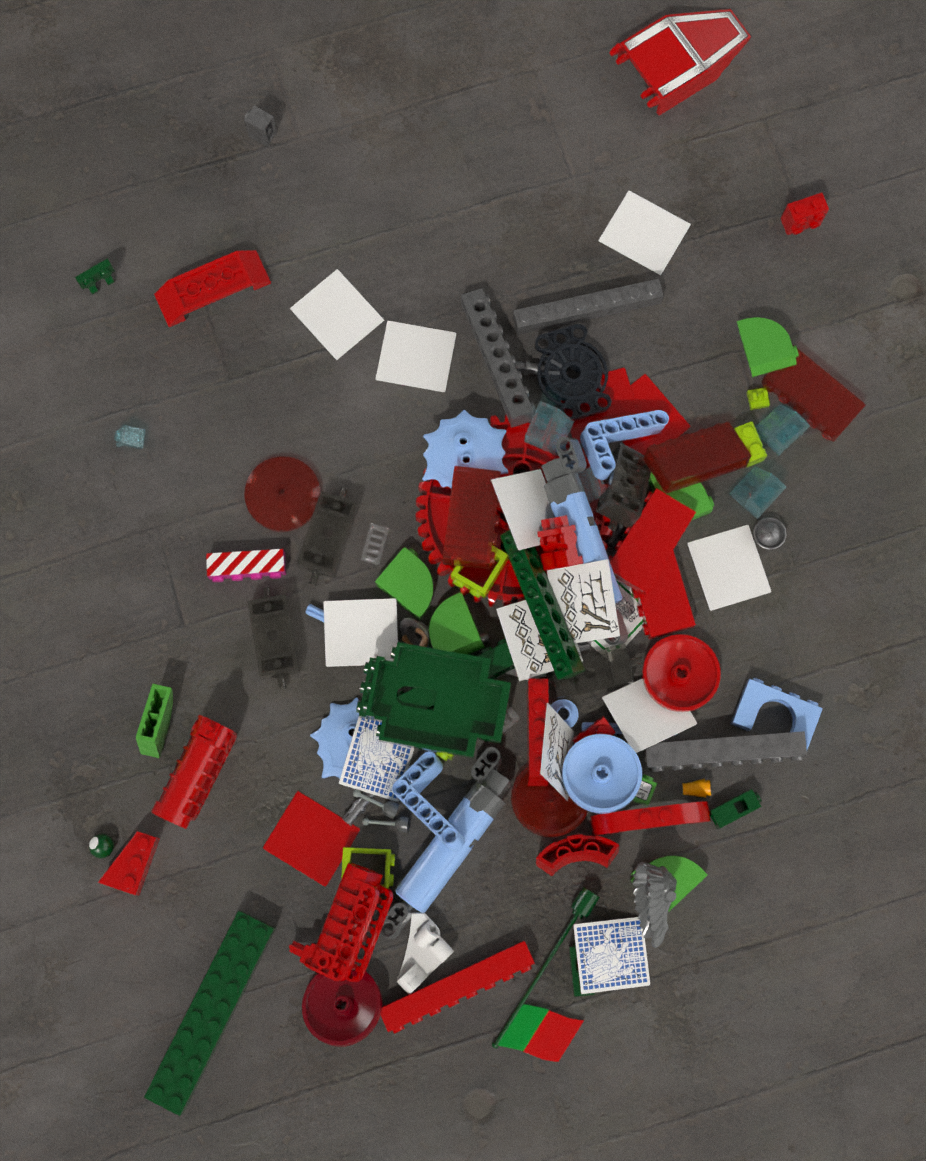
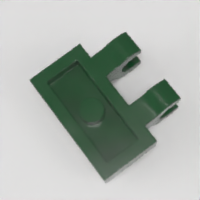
M107 258L75 278L82 290L88 288L93 295L98 292L95 286L97 281L105 279L108 286L115 282L111 276L115 270Z

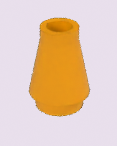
M704 778L689 783H682L683 795L704 798L711 796L710 780H705Z

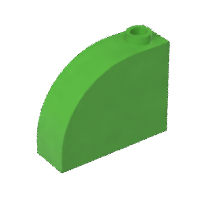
M760 317L737 321L752 377L797 365L796 357L799 356L796 345L792 346L787 331L780 324Z
M665 468L648 474L647 480L652 492L654 493L657 488L694 510L696 513L692 520L712 512L714 502L711 496L707 495L702 484L690 473L680 469Z
M404 547L377 578L375 585L392 599L395 598L399 605L420 621L432 603V577L426 565L418 558V553L411 548L408 550Z
M461 593L449 597L438 606L432 615L429 625V637L433 649L468 655L485 648L467 602Z
M152 684L136 735L140 753L156 758L161 756L173 707V691L170 687Z
M666 856L649 862V864L656 867L664 866L677 880L675 889L676 899L671 902L668 912L707 876L704 870L696 863L679 856ZM635 870L631 873L633 877L630 879V881L632 883L635 879L633 875L634 873H636Z

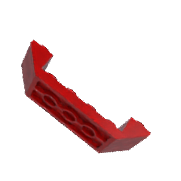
M256 250L235 251L168 280L154 295L168 327H172L186 321L185 314L250 286L255 291L271 284V281Z

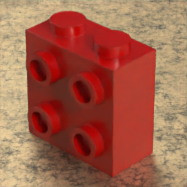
M823 193L787 204L781 217L787 235L792 233L797 235L803 232L804 229H814L821 225L829 210Z

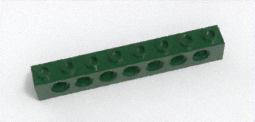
M511 530L500 535L557 679H568L584 672V666L535 546L518 550Z

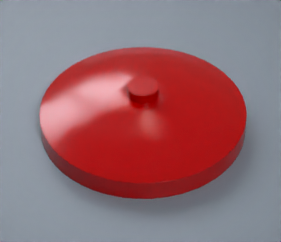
M679 634L661 639L650 649L643 663L642 678L648 694L657 704L671 711L689 712L701 708L711 700L719 687L721 671L715 653L705 642L693 636Z

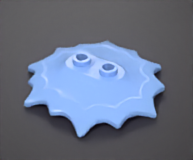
M463 410L455 418L441 419L439 428L435 432L423 435L429 445L423 453L427 461V468L422 480H437L441 487H450L454 497H457L462 492H468L482 498L485 486L492 484V479H495L498 475L509 473L502 463V458L505 455V451L502 448V439L506 434V430L493 428L490 426L487 418L473 417L466 410ZM461 441H466V442H467V443L464 444V445H463V444H460ZM463 459H470L468 463L463 462Z
M357 697L349 704L339 705L331 703L329 716L322 719L321 727L310 734V737L319 744L317 754L323 760L322 778L336 776L340 779L353 737L349 735V731L355 729L359 717L356 708L360 700Z

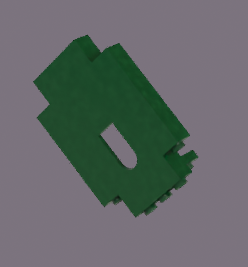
M397 642V646L393 647L391 652V658L394 661H388L385 657L377 656V658L370 657L369 662H365L364 674H367L366 681L361 683L360 693H363L362 701L357 703L356 712L359 713L360 718L382 722L381 725L378 724L376 731L379 742L472 759L474 758L477 739L501 743L511 683L488 679L491 659ZM407 686L437 692L434 711L401 705L396 698L398 690Z

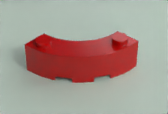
M583 834L567 836V838L547 846L536 857V866L551 876L567 864L577 861L595 862L608 868L619 853L620 845L597 835L596 837L583 836Z

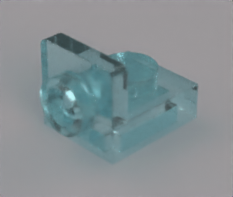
M126 425L121 426L119 430H116L114 440L117 441L116 447L123 445L142 449L145 429Z

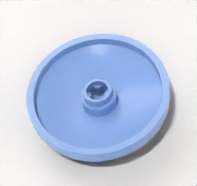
M595 734L579 740L568 751L563 763L562 779L567 794L578 806L593 813L606 814L621 810L635 798L642 781V767L636 752L625 741L612 735Z

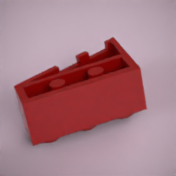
M137 831L98 883L133 895H140L160 838Z

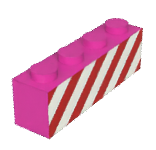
M283 549L206 554L207 577L212 582H223L224 579L232 578V581H242L246 577H251V580H260L262 576L278 579L281 578V575H286L285 552Z

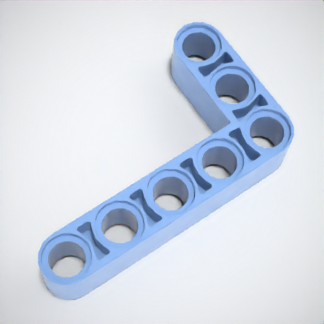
M662 410L588 423L580 435V441L594 476L597 479L605 480L616 466L608 443L660 433L669 422L667 413Z
M428 751L393 784L392 791L450 850L459 851L465 844L463 836L420 795L443 770L442 761L435 753Z

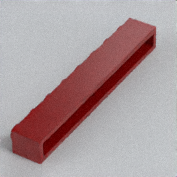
M522 941L383 1006L381 1010L382 1020L387 1031H393L395 1034L405 1029L403 1025L409 1022L414 1025L422 1021V1016L428 1013L430 1016L441 1012L440 1008L448 1005L449 1008L460 1003L458 999L464 996L469 999L478 994L477 990L484 988L486 991L495 987V982L502 979L505 982L514 978L513 973L521 971V973H525L531 970V965L535 964L525 941Z

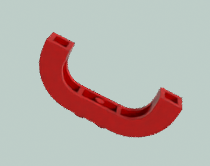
M708 801L625 810L590 816L593 836L711 821Z

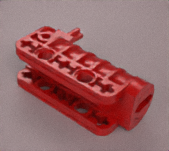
M198 715V719L190 733L191 738L187 746L183 747L185 750L180 760L177 759L176 762L178 764L173 774H169L171 777L166 787L163 786L162 789L164 791L159 801L156 800L151 810V813L184 829H187L191 820L195 821L237 738V733L202 715Z
M348 862L317 943L304 946L293 941L289 945V952L301 957L299 962L303 963L307 968L334 981L341 982L347 980L349 982H359L362 980L393 900L392 891L380 885L383 875L366 867ZM381 893H385V896H387L386 900H382L380 897ZM375 910H378L380 913L377 921L372 919ZM367 931H370V933L372 934L371 938L367 939ZM360 948H363L365 951L364 958L360 960L357 957V955L359 953ZM352 969L357 972V976H353L351 973Z

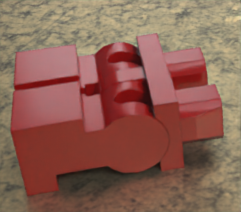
M567 515L541 520L543 531L537 533L538 538L541 537L540 545L544 554H541L543 569L550 570L583 564L582 556H578L576 549L577 536L574 532L576 528L575 525L569 526Z

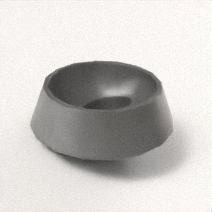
M772 517L759 520L753 530L756 543L768 550L780 547L785 542L787 536L783 523Z

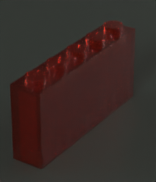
M797 348L799 354L796 357L797 365L769 372L761 383L767 391L776 394L780 402L788 404L797 416H802L806 419L810 427L818 429L826 440L834 442L866 404Z
M728 421L722 424L718 423L707 429L702 428L691 434H684L676 439H668L657 445L653 444L647 448L643 460L665 494L745 468L752 455Z
M454 466L442 558L444 565L489 570L490 563L494 564L495 552H492V545H496L498 533H494V527L499 526L500 515H497L496 511L497 508H501L491 480L500 478L501 471Z

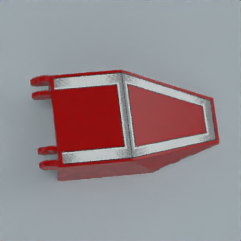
M731 9L671 14L663 16L623 42L616 44L609 54L611 56L618 54L616 59L617 65L627 60L631 61L649 86L647 90L642 92L641 98L645 99L655 94L656 96L648 101L647 106L652 108L658 105L656 113L659 116L716 81L725 68L730 65L734 57L739 54L751 39V36Z

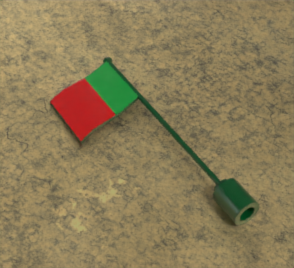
M582 887L571 905V908H573L572 913L575 914L495 1043L492 1042L493 1048L497 1049L499 1046L517 1049L543 1060L559 1062L584 1020L568 1018L546 1008L527 1005L524 1002L577 918L582 919L583 916L587 918L600 897L585 887Z

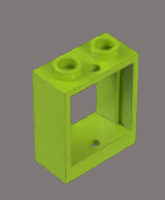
M474 536L451 573L453 584L460 588L464 586L470 589L469 592L477 598L480 596L485 598L508 561V555L479 537ZM474 548L498 561L483 588L459 574Z
M343 847L341 879L348 862L352 863V853L386 855L385 880L382 886L390 889V886L394 884V874H390L391 866L395 865V854H391L392 850Z

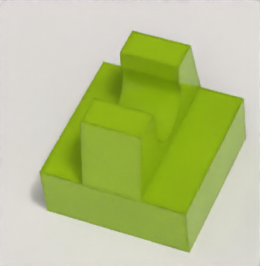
M766 387L746 392L750 410L770 406Z

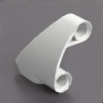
M412 913L408 945L399 976L397 977V983L408 995L454 952L440 936V930L425 913Z

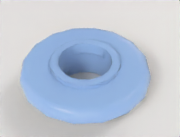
M559 699L551 704V707L557 713L560 709H566L569 712V716L564 721L570 728L575 725L578 719V709L574 703L566 699Z

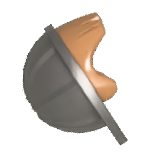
M404 618L400 622V631L403 636L402 641L406 644L430 647L431 640L428 626L412 618Z

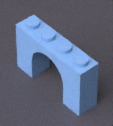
M753 678L752 680H747L730 724L750 731L760 707L766 702H779L786 706L792 715L790 732L805 731L806 749L808 750L823 708L818 707V703L812 700H807V702L801 700L797 694L781 692L782 689L777 686H766L763 684L764 681Z

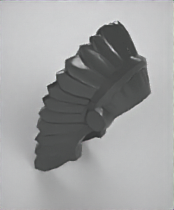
M640 862L637 864L638 867L634 868L636 873L633 874L635 879L632 883L635 887L633 890L635 895L634 902L636 904L635 910L639 912V927L643 929V937H651L652 946L657 948L663 942L665 933L669 929L667 914L671 902L676 899L675 889L677 880L664 866L656 867L646 862Z

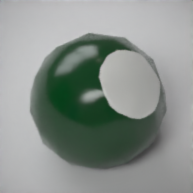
M103 833L95 835L89 843L91 854L99 859L110 856L114 849L112 838Z

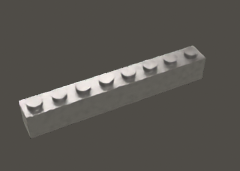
M659 279L517 309L513 311V321L516 333L520 335L661 304L663 292Z
M805 731L662 742L646 748L648 769L652 768V772L664 771V767H672V770H683V766L691 765V769L703 768V764H711V767H722L723 763L731 762V766L743 765V761H751V764H762L763 760L771 759V763L783 762V758H791V761H801L803 757L807 756Z

